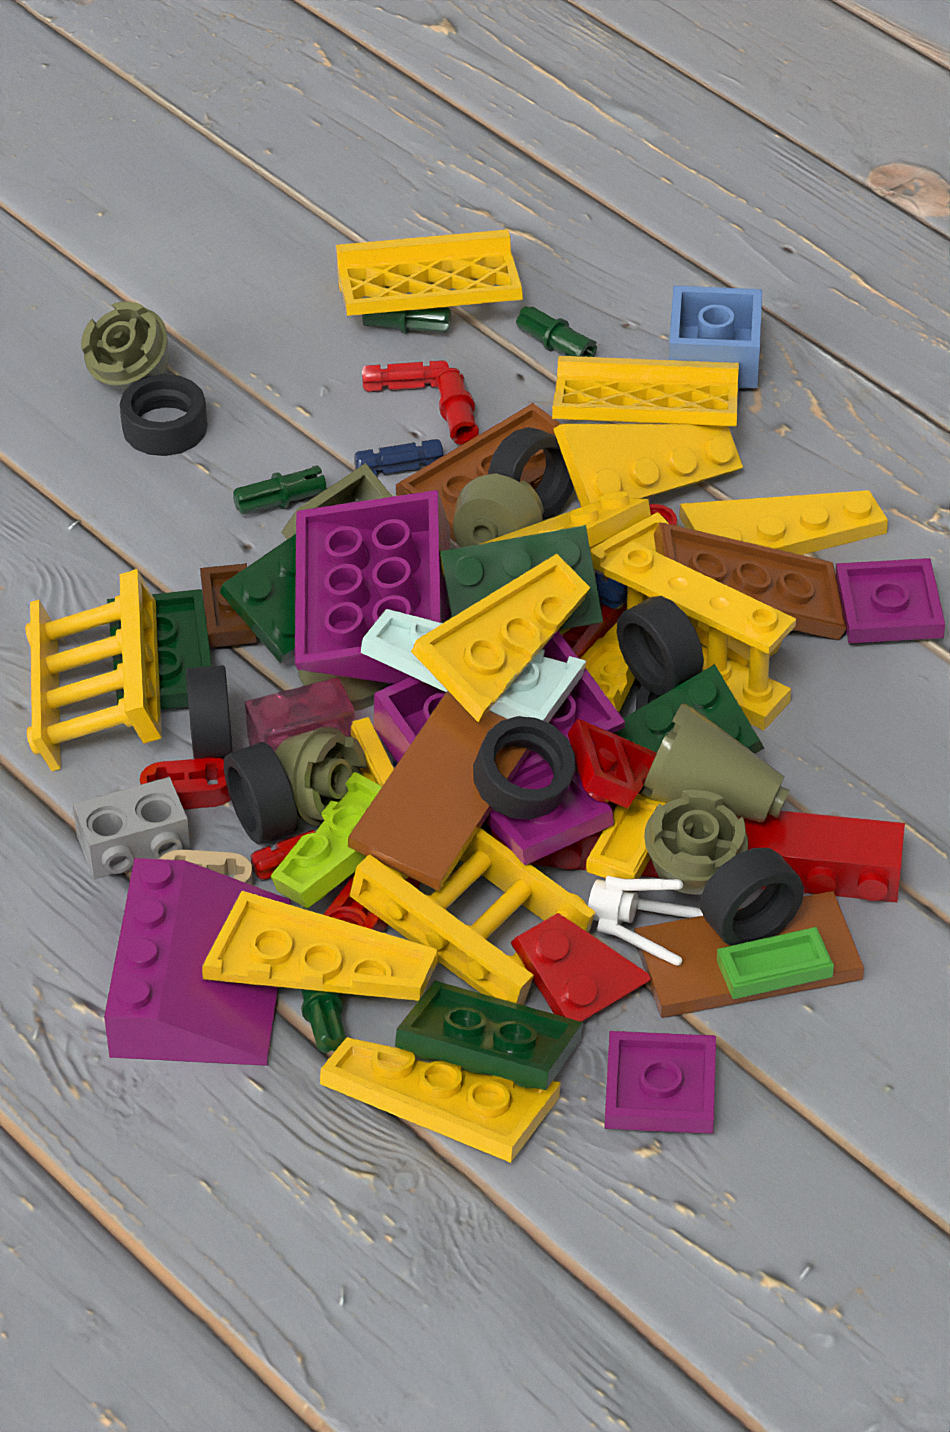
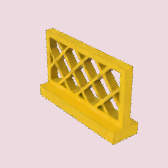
M508 229L336 245L338 286L343 295L347 316L523 300L522 285L511 253Z
M558 356L552 419L736 426L739 363Z

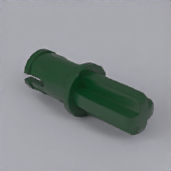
M524 306L520 310L519 316L516 319L518 328L542 341L546 350L550 352L556 350L565 356H595L597 342L569 327L567 320L563 318L556 320L533 306Z
M448 307L362 314V321L364 326L399 328L401 333L405 334L409 330L447 333L451 326L452 313Z
M318 465L286 475L276 472L272 474L271 479L236 488L233 491L234 504L237 511L241 514H248L277 505L285 509L288 508L289 502L315 496L327 489L324 475L317 477L318 474L322 473Z
M301 989L304 1000L301 1006L302 1016L311 1024L317 1048L324 1054L330 1051L335 1052L347 1037L340 1015L343 1010L341 997L335 992Z

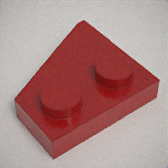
M578 718L567 734L575 753V761L584 790L597 801L603 803L611 801L628 808L643 787L657 753Z
M556 913L530 928L510 942L525 968L533 974V981L552 1012L583 1022L651 980L646 971L560 913Z

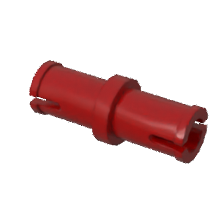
M446 368L441 370L435 378V383L441 397L439 411L443 419L448 423L450 438H454L456 444L463 445L479 435V428L473 415L475 402L471 393L466 390L464 375L462 373L459 374L460 370L457 368Z

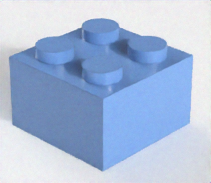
M673 286L669 360L739 363L738 388H758L762 289Z

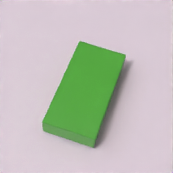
M817 927L717 949L716 961L732 999L833 977L834 964Z

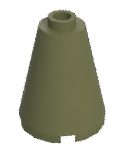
M682 703L672 722L676 723L673 731L670 730L667 736L665 735L652 763L641 796L650 800L668 803L669 801L681 798L682 791L706 790L724 797V806L733 811L737 818L742 816L743 819L761 823L765 822L768 814L778 818L790 791L781 786L785 776L694 707Z

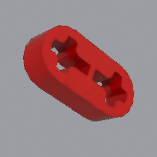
M210 757L157 762L147 766L140 775V785L170 777L184 810L217 807L231 800L225 781L224 760L221 758ZM217 780V784H208V781Z

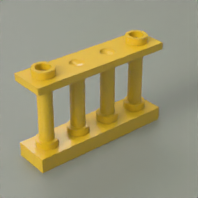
M632 540L604 567L605 576L627 586V610L647 600V596H663L673 601L686 616L688 615L709 625L708 648L701 645L704 657L702 671L714 664L716 665L751 725L764 731L790 703L791 688L768 677L770 653L796 626V618ZM617 623L602 638L618 639L616 633ZM728 635L750 645L749 668L727 658Z
M138 569L119 574L120 595L115 596L114 602L52 621L39 599L30 602V623L25 625V631L31 646L32 726L27 727V739L32 752L35 755L41 754L51 772L61 769L60 743L121 724H125L127 727L133 726L143 744L162 739L156 601ZM121 620V629L116 630L115 636L58 653V639ZM122 654L123 663L117 665V670L59 687V673ZM122 688L124 689V698L119 699V705L60 722V707Z
M481 828L460 858L464 863L445 881L439 891L436 890L431 895L423 894L406 881L409 876L384 865L370 854L357 865L350 897L408 940L438 949V962L481 994L520 1005L525 1004L533 974L525 968L516 952L512 956L506 955L488 942L487 939L521 905L542 920L560 913L588 933L596 913L587 906L581 897L569 893L531 864L524 865L513 851ZM482 875L505 893L471 926L465 925L446 911V909Z

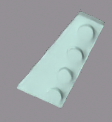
M386 609L363 637L361 653L440 690L448 691L411 652L418 638L443 623ZM541 649L492 706L490 711L507 719L516 716L535 717L549 723L583 676L586 660L569 656L567 663L543 657L545 650Z

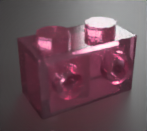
M339 677L244 701L249 746L265 742L275 752L285 739L322 727H334L341 731L344 736L351 737L352 721H355L354 708Z

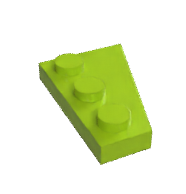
M356 772L345 783L348 792L340 802L330 801L321 814L324 822L316 832L303 835L271 875L275 888L279 893L307 909L315 902L323 899L328 892L356 871L357 865L367 857L348 847V836L382 786Z

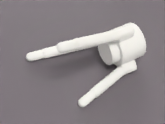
M607 876L605 881L599 879L595 881L588 902V907L596 912L593 920L599 921L598 932L615 935L675 966L682 964L680 956L621 926L623 922L631 923L636 909L686 918L703 916L701 910L696 907L638 898L636 892H632L679 890L683 887V882L679 879H622Z

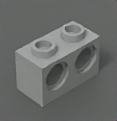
M170 777L73 803L77 839L93 879L119 874L132 869L134 858L159 859L165 853L173 850H191L188 818Z

